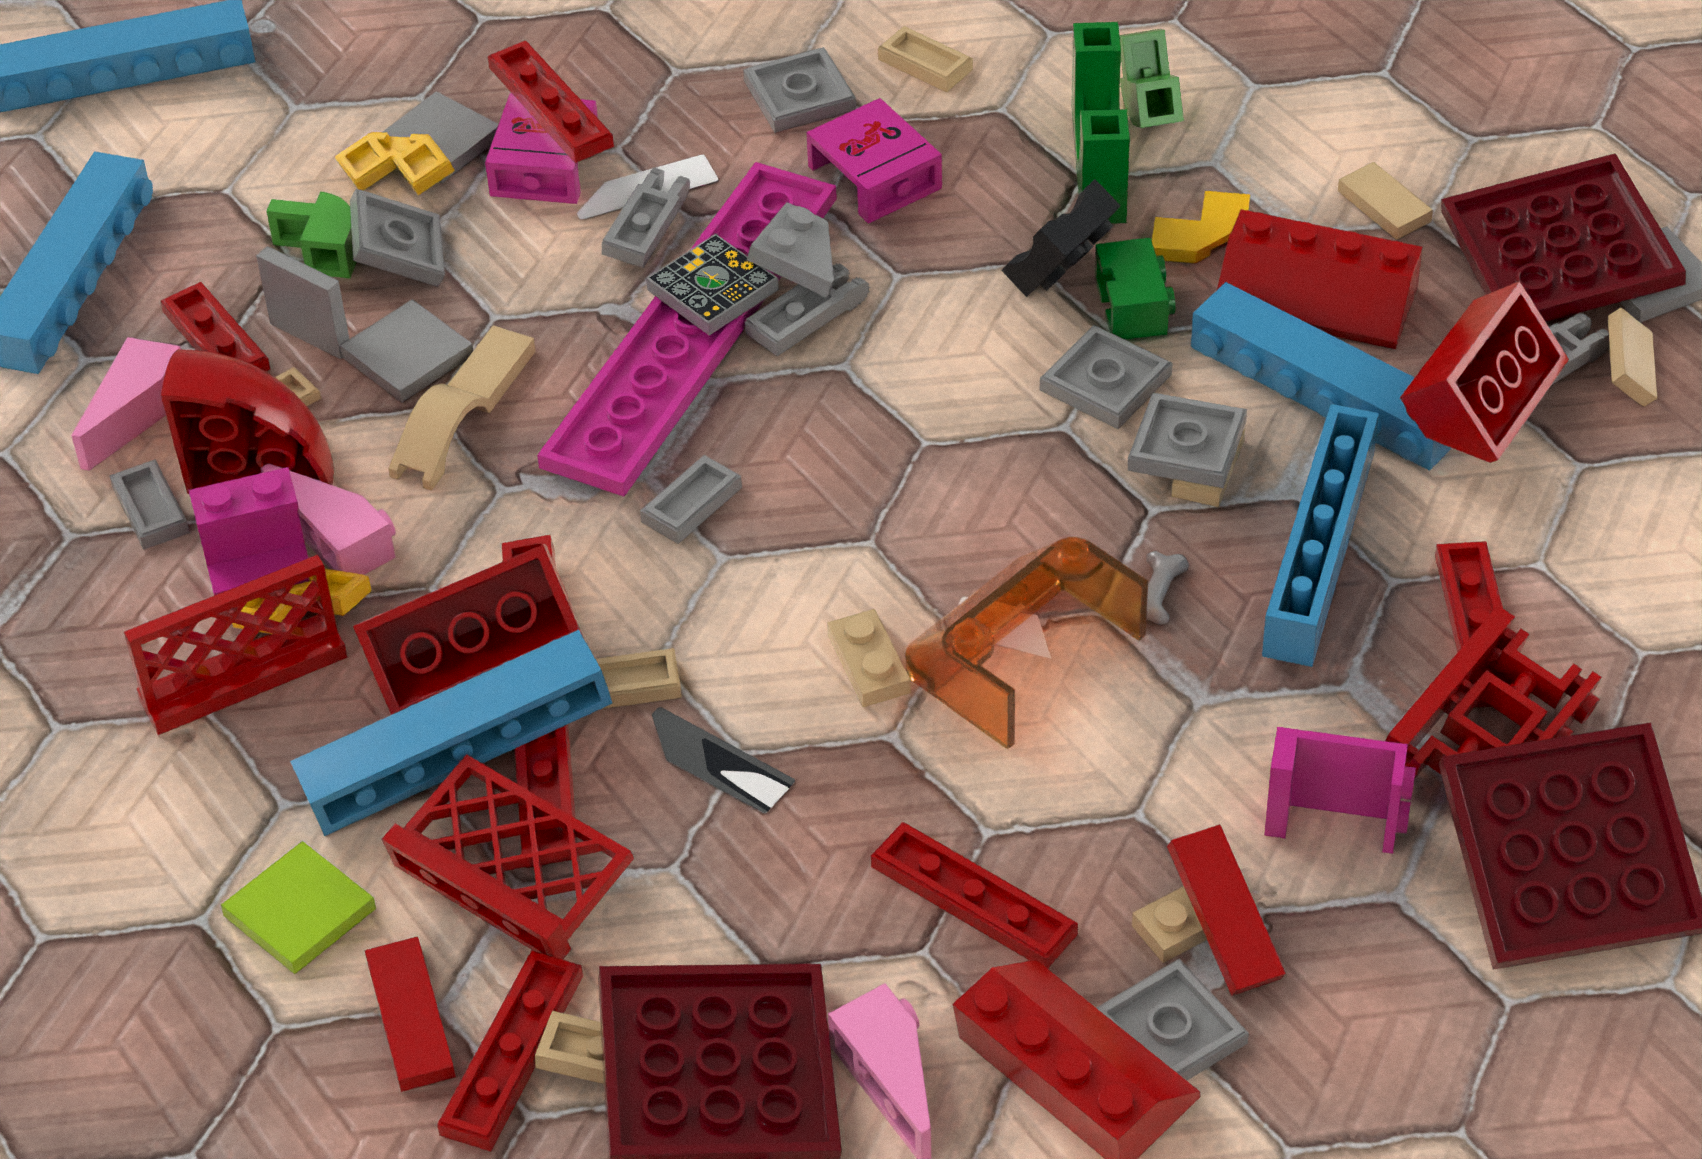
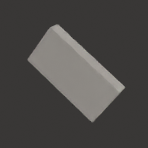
M703 455L640 510L641 522L679 544L742 488L741 476Z
M156 459L110 475L112 487L143 550L190 533L187 520Z

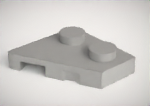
M786 202L751 244L747 260L827 297L834 281L828 221L814 215L804 207Z

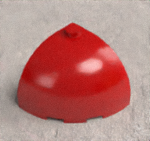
M178 349L172 354L163 380L161 399L187 494H189L191 489L262 473L261 467L267 464L281 468L288 467L289 471L333 485L334 463L327 438L309 408L285 384L254 365L226 355Z

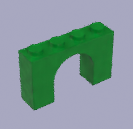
M1118 22L1073 23L1071 109L1078 194L1096 179L1120 205L1117 211L1108 219L1111 224L1127 223L1130 136L1127 109H1120L1121 45Z

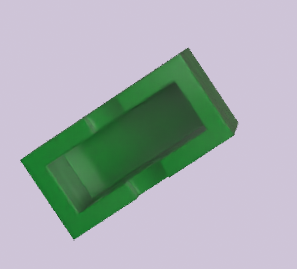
M1151 238L1096 244L1095 282L1101 303L1110 302L1111 308L1105 309L1109 332L1124 340L1167 335L1168 315H1173L1176 312L1175 295L1172 286L1165 287L1166 266L1164 257L1162 255L1156 256Z

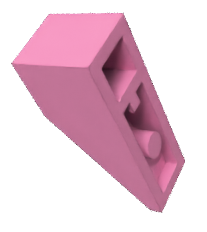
M127 337L71 435L80 469L90 471L166 416L161 399L163 380L168 362L172 354L176 350L181 349L180 346Z
M267 464L261 467V472L264 473L282 468ZM289 471L298 501V514L304 541L330 569L365 575L395 558L392 536L396 534L392 520L384 510L380 509L377 511L362 495Z
M886 983L828 1013L830 1047L917 1159H931V1126L917 1029L920 1026L919 1019L912 1005L904 998L898 1000Z

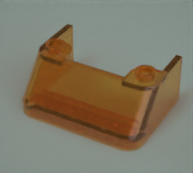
M1079 537L1063 538L1017 558L912 641L905 653L906 672L914 683L1008 750L1015 744V689L981 666L992 656L994 645L1063 590L1140 641L1146 636L1148 580L1086 539Z

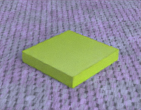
M301 841L222 903L221 908L225 918L293 974H296L376 909L373 896L305 842Z

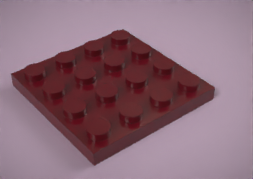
M1616 153L1441 199V213L1485 295L1520 281L1545 322L1686 284V270Z
M1651 722L1443 756L1438 765L1493 970L1702 934V895Z
M821 964L599 966L598 987L608 1159L841 1158L842 1147Z

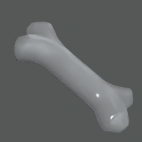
M1153 551L1146 556V561L1153 569V575L1141 599L1127 606L1126 612L1133 622L1149 620L1162 625L1169 622V614L1163 608L1162 602L1170 583L1175 576L1188 570L1189 563L1182 554L1165 556L1157 551Z

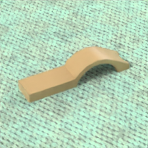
M492 326L448 385L442 383L432 386L420 397L409 415L389 465V476L398 480L407 467L423 472V488L432 491L445 474L446 457L458 425L472 409L486 413L492 411L536 352L534 338Z

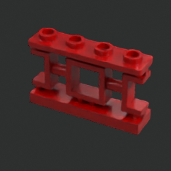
M1497 605L1391 730L1385 741L1408 744L1405 766L1416 768L1415 780L1426 765L1441 774L1438 763L1443 756L1570 736L1574 733L1569 728L1573 721L1576 720L1583 725L1599 703L1600 698L1593 693L1602 677L1592 671L1588 678L1584 679L1579 675L1582 669L1573 663L1564 676L1559 679L1520 653L1529 633L1523 629H1520L1517 633L1511 630L1510 626L1515 616ZM1498 648L1502 650L1494 668L1511 679L1513 683L1508 685L1488 670L1481 675L1475 684L1471 683L1472 679ZM1532 693L1554 709L1566 695H1569L1571 699L1545 731L1539 729L1548 711L1529 699V695ZM1480 700H1483L1521 726L1508 744H1505L1467 718ZM1444 713L1448 714L1440 733L1460 747L1454 751L1431 735L1420 750H1418L1416 746Z

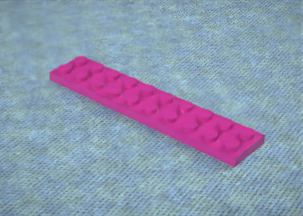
M755 162L692 248L717 234L748 256L751 244L786 202L804 207L814 215L824 218L837 200L836 185ZM769 271L770 273H772L774 276H776V277L778 278V281H779L780 278L782 277V276H780V275H778V274H775V273ZM655 296L537 454L539 468L625 497L745 329L746 319L757 312L765 299L719 330L708 335Z

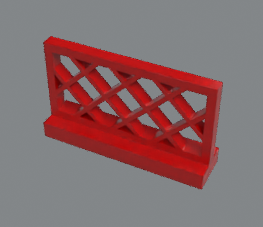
M318 554L124 631L139 686L136 688L139 701L157 735L348 658L345 643L337 630L325 567ZM309 577L313 578L301 596L289 593L295 583ZM257 598L265 599L254 615L240 612L247 602ZM280 603L292 606L282 622L269 619ZM307 611L318 614L301 621ZM210 617L216 618L206 634L192 631L198 622ZM232 623L245 626L234 642L221 639ZM260 630L273 633L253 641ZM160 637L168 638L157 654L142 650V644ZM183 642L196 645V648L186 661L172 658ZM212 650L223 652L205 660ZM164 669L175 672L156 680Z
M467 754L404 828L395 823L382 838V842L395 867L529 949L559 959H564L571 951L568 939L634 860L631 850ZM471 775L486 783L487 796L458 802L457 791ZM495 789L500 791L501 793L495 794ZM516 803L527 807L528 820L499 826L497 807ZM489 809L491 828L462 833L460 815ZM535 813L539 814L542 817L536 818ZM452 817L454 835L431 840L421 834L433 820ZM557 827L568 831V845L540 850L538 831ZM530 833L532 852L503 858L501 839ZM576 837H578L579 839L583 840V842H578V843H577V838H576ZM493 842L495 860L471 864L465 860L464 847ZM455 849L456 854L452 853L449 850ZM603 852L612 857V860L602 871L581 875L579 856ZM571 858L574 877L544 883L543 863ZM534 866L536 885L512 889L506 885L505 871ZM496 873L497 879L490 876V874ZM576 891L577 902L563 919L547 910L546 896ZM538 898V904L531 899Z

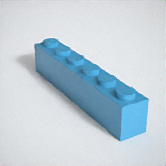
M226 0L0 44V113L255 63L242 0Z
M94 151L0 296V367L39 374L49 357L54 356L60 339L67 328L75 323L82 304L87 296L95 291L97 280L106 266L113 262L117 248L124 237L131 233L134 222L143 207L147 206L151 201L153 184L148 179L144 160Z
M1227 282L1193 312L1191 347L1203 355L1221 362L1242 375L1275 390L1282 396L1290 398L1319 413L1325 418L1327 417L1330 404L1379 413L1376 443L1429 471L1450 451L1451 447L1425 438L1416 422L1409 417L1405 405L1400 399V396L1415 377Z
M1330 404L1266 612L1262 657L1313 667L1374 457L1379 413Z
M576 630L290 762L324 836L443 782L466 754L481 763H485L613 704L600 666L580 631Z

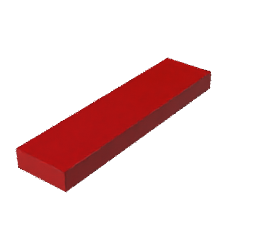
M527 41L520 42L488 56L489 69L574 163L614 147L613 134Z
M1486 541L1436 544L1435 559L1457 652L1497 605L1503 608ZM1498 648L1472 679L1471 683L1475 684L1486 670L1508 685L1513 683L1511 679L1494 668L1502 650ZM1480 700L1474 708L1492 706Z
M902 822L871 855V867L1029 961L1037 960L1047 969L1078 935V923L905 822Z
M531 950L437 1124L439 1136L490 1152L492 1151L536 1067L535 1054L552 1011L565 1012L583 978L582 965Z

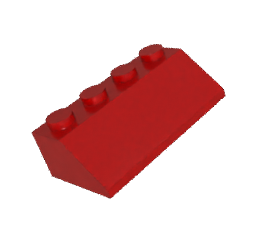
M1240 209L1228 238L1217 290L1227 282L1332 336L1396 349L1418 289L1423 247Z
M1519 281L1474 299L1400 396V399L1405 405L1409 417L1416 422L1425 438L1492 463L1500 459L1569 361V358Z
M546 544L353 626L391 715L576 630H579L583 636L567 592Z
M1037 960L992 967L952 1004L959 1038L1104 1159H1138L1201 1097L1200 1091Z

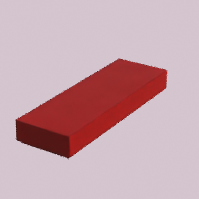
M202 282L160 301L163 313L195 350L236 358L254 365L265 372L271 370L268 357Z
M1219 824L1171 840L1167 846L1231 996L1281 980L1286 972L1221 825Z
M418 936L365 950L367 964L401 1092L456 1078Z

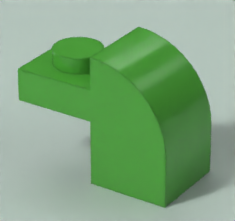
M1155 29L1120 35L1123 77L1120 78V87L1123 102L1132 124L1139 128L1184 121L1179 77L1170 74L1165 30Z
M320 192L316 203L271 199L266 212L273 245L301 248L304 264L331 277L351 278L357 262L353 261L351 213L347 202L336 195L326 192Z

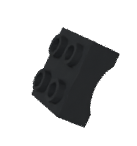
M1096 179L1093 180L1078 195L1075 206L1069 214H1061L1056 220L1048 221L1033 236L1032 249L1016 255L1001 271L1026 297L1039 285L1047 291L1113 227L1108 219L1117 211L1120 205Z

